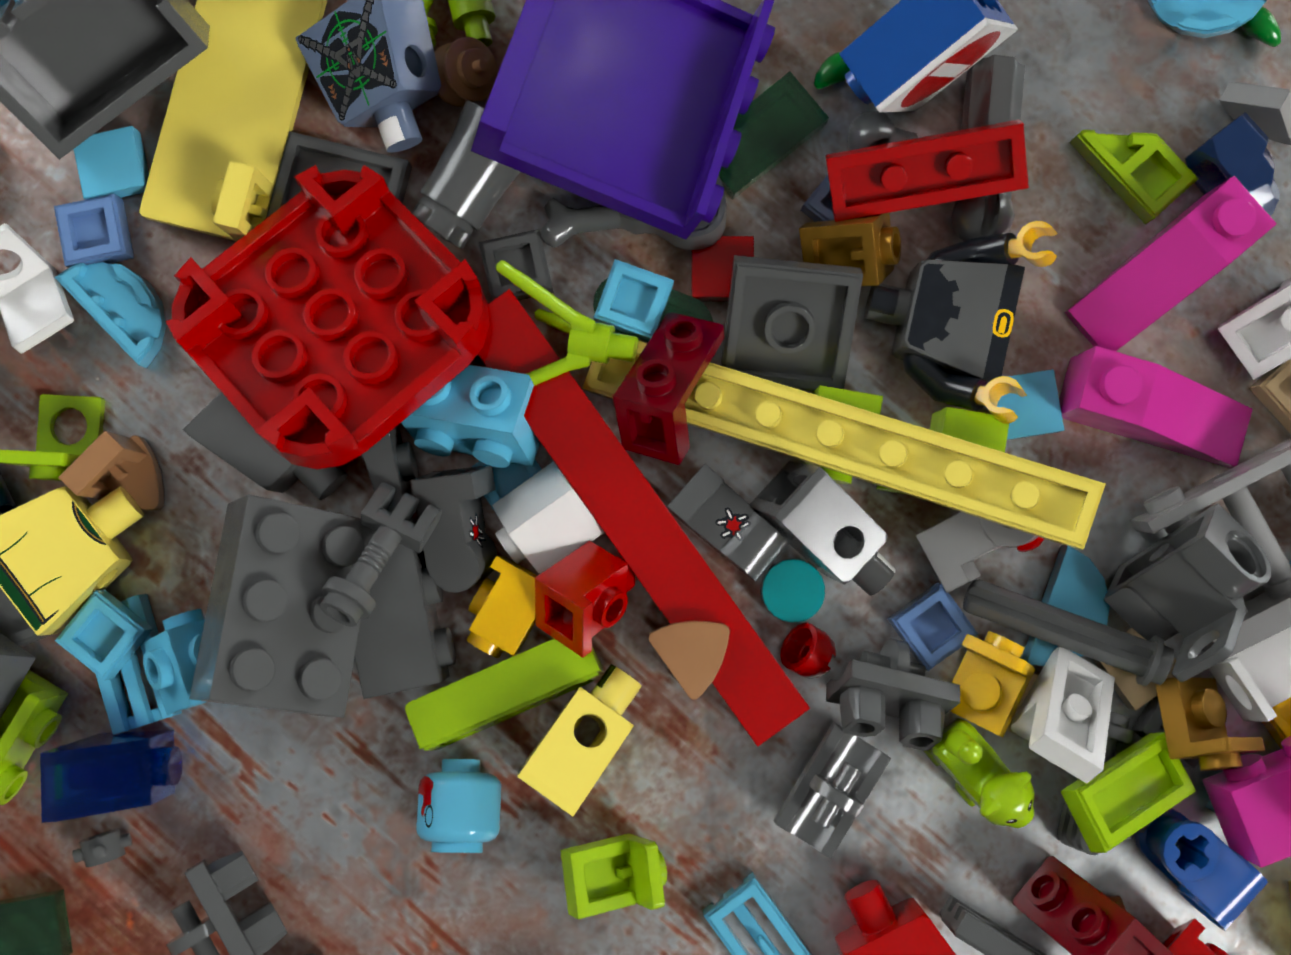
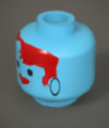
M442 759L441 772H433L423 776L418 786L416 831L421 839L431 842V852L483 853V842L495 839L500 830V780L493 774L480 773V760Z

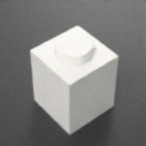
M554 461L492 505L503 525V528L498 530L495 535L506 552L516 564L527 558L539 574L589 540L593 541L604 533L601 526Z

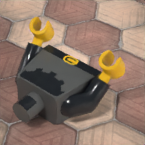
M1036 220L1023 226L1017 237L1013 233L989 235L968 239L936 250L926 260L920 261L913 268L907 279L905 289L885 284L871 286L864 318L897 326L892 355L903 361L905 372L934 401L976 411L986 406L996 420L1001 423L1010 424L1018 416L1011 409L997 407L998 401L1002 396L1009 393L1017 394L1020 397L1027 396L1017 380L1009 376H1002L1025 267L1015 264L1020 257H1024L1036 267L1050 266L1057 257L1053 251L1046 250L1032 253L1031 248L1034 241L1039 237H1051L1058 233L1050 224Z

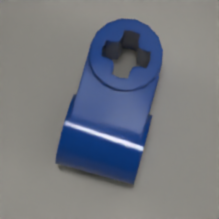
M1173 808L1150 822L1144 833L1136 832L1134 835L1136 846L1142 855L1177 886L1176 890L1193 907L1224 931L1228 929L1268 883L1267 879L1254 866L1228 847L1212 830L1199 822L1190 821Z

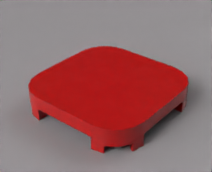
M316 165L294 176L302 190L204 268H201L190 257L174 275L180 282V286L172 303V319L166 321L176 342L189 354L252 426L255 432L276 453L293 465L316 470L342 466L367 452L468 367L482 350L490 327L486 298L477 276L466 259L460 262L390 192L383 176L365 165L361 168V172L344 169L320 173Z

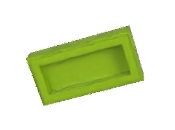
M1165 732L1148 734L1106 761L1103 771L1087 784L1078 779L1060 792L1090 852L1107 853L1193 794L1196 789L1181 760L1170 759Z

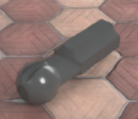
M992 55L982 58L967 70L961 130L1021 120L1025 65L1018 63L1015 57ZM1012 191L956 201L951 215L955 233L962 241L1009 233L1015 218L1011 201Z

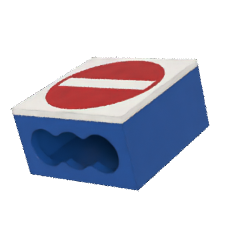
M901 0L841 51L839 55L850 69L845 74L846 81L863 103L869 105L872 102L879 113L917 111L1015 33L1018 28L998 0Z

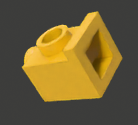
M496 556L490 567L501 574L496 582L486 578L471 601L468 611L476 615V618L469 628L471 632L466 640L479 650L495 658H500L503 651L513 656L517 654L536 623L535 577L538 575L505 556Z

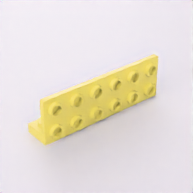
M327 0L196 1L195 9L210 26L208 48L177 71L139 213L144 218L233 241H238L266 219L289 131H293L309 71V66L295 38L323 19Z

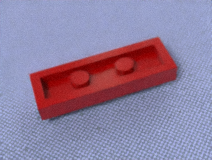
M1019 119L825 155L835 222L1029 188L1024 123Z

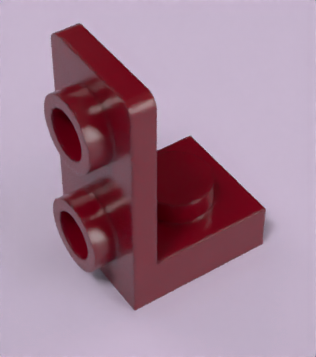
M674 312L665 315L613 396L621 444L625 450L680 466L690 449L685 403L725 338L724 326L722 324Z
M1054 856L1048 857L1013 899V905L1071 955H1174L1134 916Z

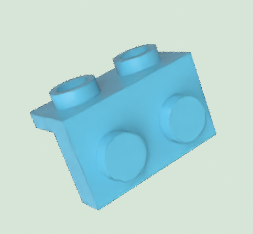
M468 365L467 368L401 422L413 437L414 444L429 454L447 457L450 456L452 451L473 455L482 463L499 468L508 467L510 462L533 467L540 445L524 417L534 387L530 376Z

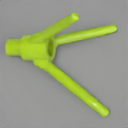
M501 260L496 264V271L552 311L537 309L534 316L538 321L569 334L566 357L526 373L530 376L534 386L568 371L589 367L591 361L607 364L610 358L634 362L638 349V337L615 333V326L597 323L579 313L506 261Z

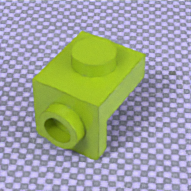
M628 833L560 850L568 915L579 920L635 904L650 910L665 906L663 886L667 882V867L655 841Z

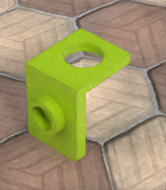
M40 395L36 451L0 450V463L30 467L29 479L61 481L58 477L103 433L105 399L90 396ZM68 409H77L86 418L87 430L79 442L66 445L55 434V421L62 412Z

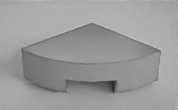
M1229 82L1219 100L1224 110L1234 120L1246 112L1270 140L1291 145V91L1283 88Z

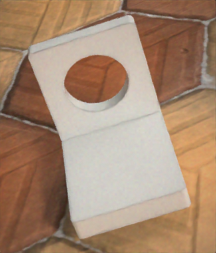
M2 224L0 226V250H10L17 253L21 257V261L15 270L6 274H0V311L11 346L20 354H23L71 324L74 318L63 287L55 279V276L58 275L56 269L8 224Z
M1290 627L1209 668L1243 721L1269 722L1277 717L1272 707L1291 697Z

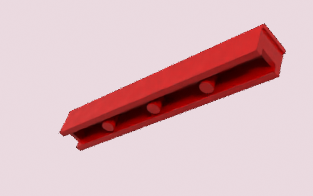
M510 289L488 303L490 327L484 346L478 353L487 368L526 374L560 359ZM568 371L535 385L524 414L531 430L668 622L673 624L684 621H711L723 623L729 628L730 633L726 653L712 684L757 747L807 712L810 707L571 373Z

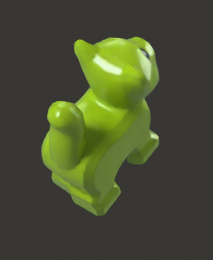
M956 718L944 728L942 741L931 749L923 751L935 766H941L956 781L955 790L969 806H978L981 816L985 817L987 821L995 825L1021 828L1029 824L1033 819L1034 789L1030 781L1032 778L1031 774L1027 771L1010 772L993 748L965 719Z

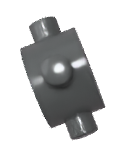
M118 828L83 839L79 842L81 848L72 851L73 860L75 863L84 861L86 867H92L117 859L126 854L124 847L132 845L131 834L121 835Z

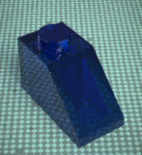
M174 730L122 732L115 735L113 733H99L41 752L42 823L59 822L148 806L174 794L175 785L180 781L183 767L181 751L179 747L174 746Z

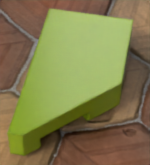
M1083 129L1069 142L1145 225L1155 219L1199 179L1158 134L1132 132L1129 135L1098 134L1095 130Z

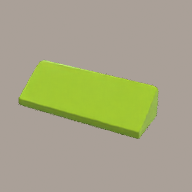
M552 639L412 700L405 705V712L419 749H424V751L439 750L572 692L579 687L601 679L605 671L593 647L592 651L582 658L556 639Z

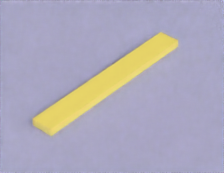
M638 340V349L634 362L610 358L607 364L592 361L583 389L613 400L615 392L647 343ZM711 362L685 403L687 424L1081 551L1084 550L1106 483Z

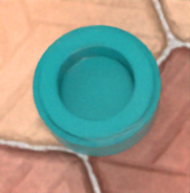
M788 559L774 564L767 570L761 582L760 594L764 606L773 616L786 622H802L813 617L821 608L825 598V584L818 570L811 564L802 560Z

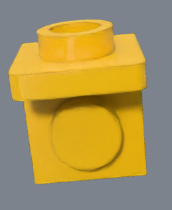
M988 631L984 641L966 634L961 645L967 651L952 680V683L960 685L961 703L950 710V712L1003 738L1036 669L1020 658L1025 649L1023 646L991 631Z

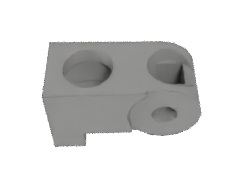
M959 512L916 535L946 593L981 577L973 562L974 560L1001 546L1017 547L1038 538V536L963 512Z

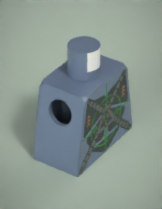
M348 0L295 38L325 99L340 124L344 127H378L386 151L391 153L407 150L422 142L423 139L412 110L438 95L441 88L423 0Z

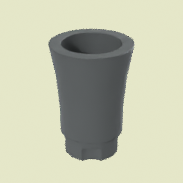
M465 101L453 134L435 169L420 191L424 197L419 200L411 212L426 228L461 250L468 242L473 229L479 231L493 207L521 173L518 170L471 152L477 128L485 108L470 101Z

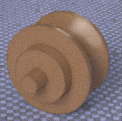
M462 37L452 43L444 44L434 51L441 81L438 96L444 102L452 106L462 107L465 101L477 102L490 96L498 75V69L493 54L484 43L472 37Z

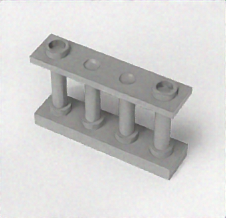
M1291 438L1184 493L1177 486L1149 498L1143 503L1147 512L1130 520L1136 531L1154 534L1165 529L1167 534H1170L1190 521L1189 515L1223 499L1231 516L1262 547L1271 566V578L1263 585L1266 592L1244 602L1246 613L1234 651L1229 657L1291 627V565L1247 488L1248 485L1280 469L1291 487ZM1217 639L1205 646L1202 651L1206 652Z

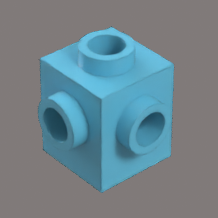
M202 609L187 611L163 620L165 631L144 642L146 653L143 657L144 672L151 687L159 690L167 715L207 702L189 699L205 622Z

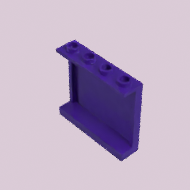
M526 0L481 116L471 152L687 240L701 221L710 223L713 220L721 203L724 187L716 184L721 167L726 169L729 167L740 144L742 132L733 128L738 113L744 115L747 112L758 87L759 79L750 75L755 61L761 63L774 37L775 27L767 24L774 0H763L754 15L721 0Z

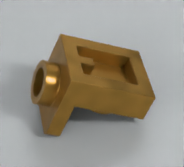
M889 213L835 222V220L807 222L799 228L803 262L861 268L863 272L861 286L880 285L894 270V265H897L901 258L900 232L897 226L891 227Z
M1173 677L1166 679L1161 685L1155 683L1170 759H1198L1200 771L1243 767L1240 754L1265 751L1262 737H1228L1225 726L1227 709L1222 696L1218 693L1215 678L1192 677L1184 682H1179Z

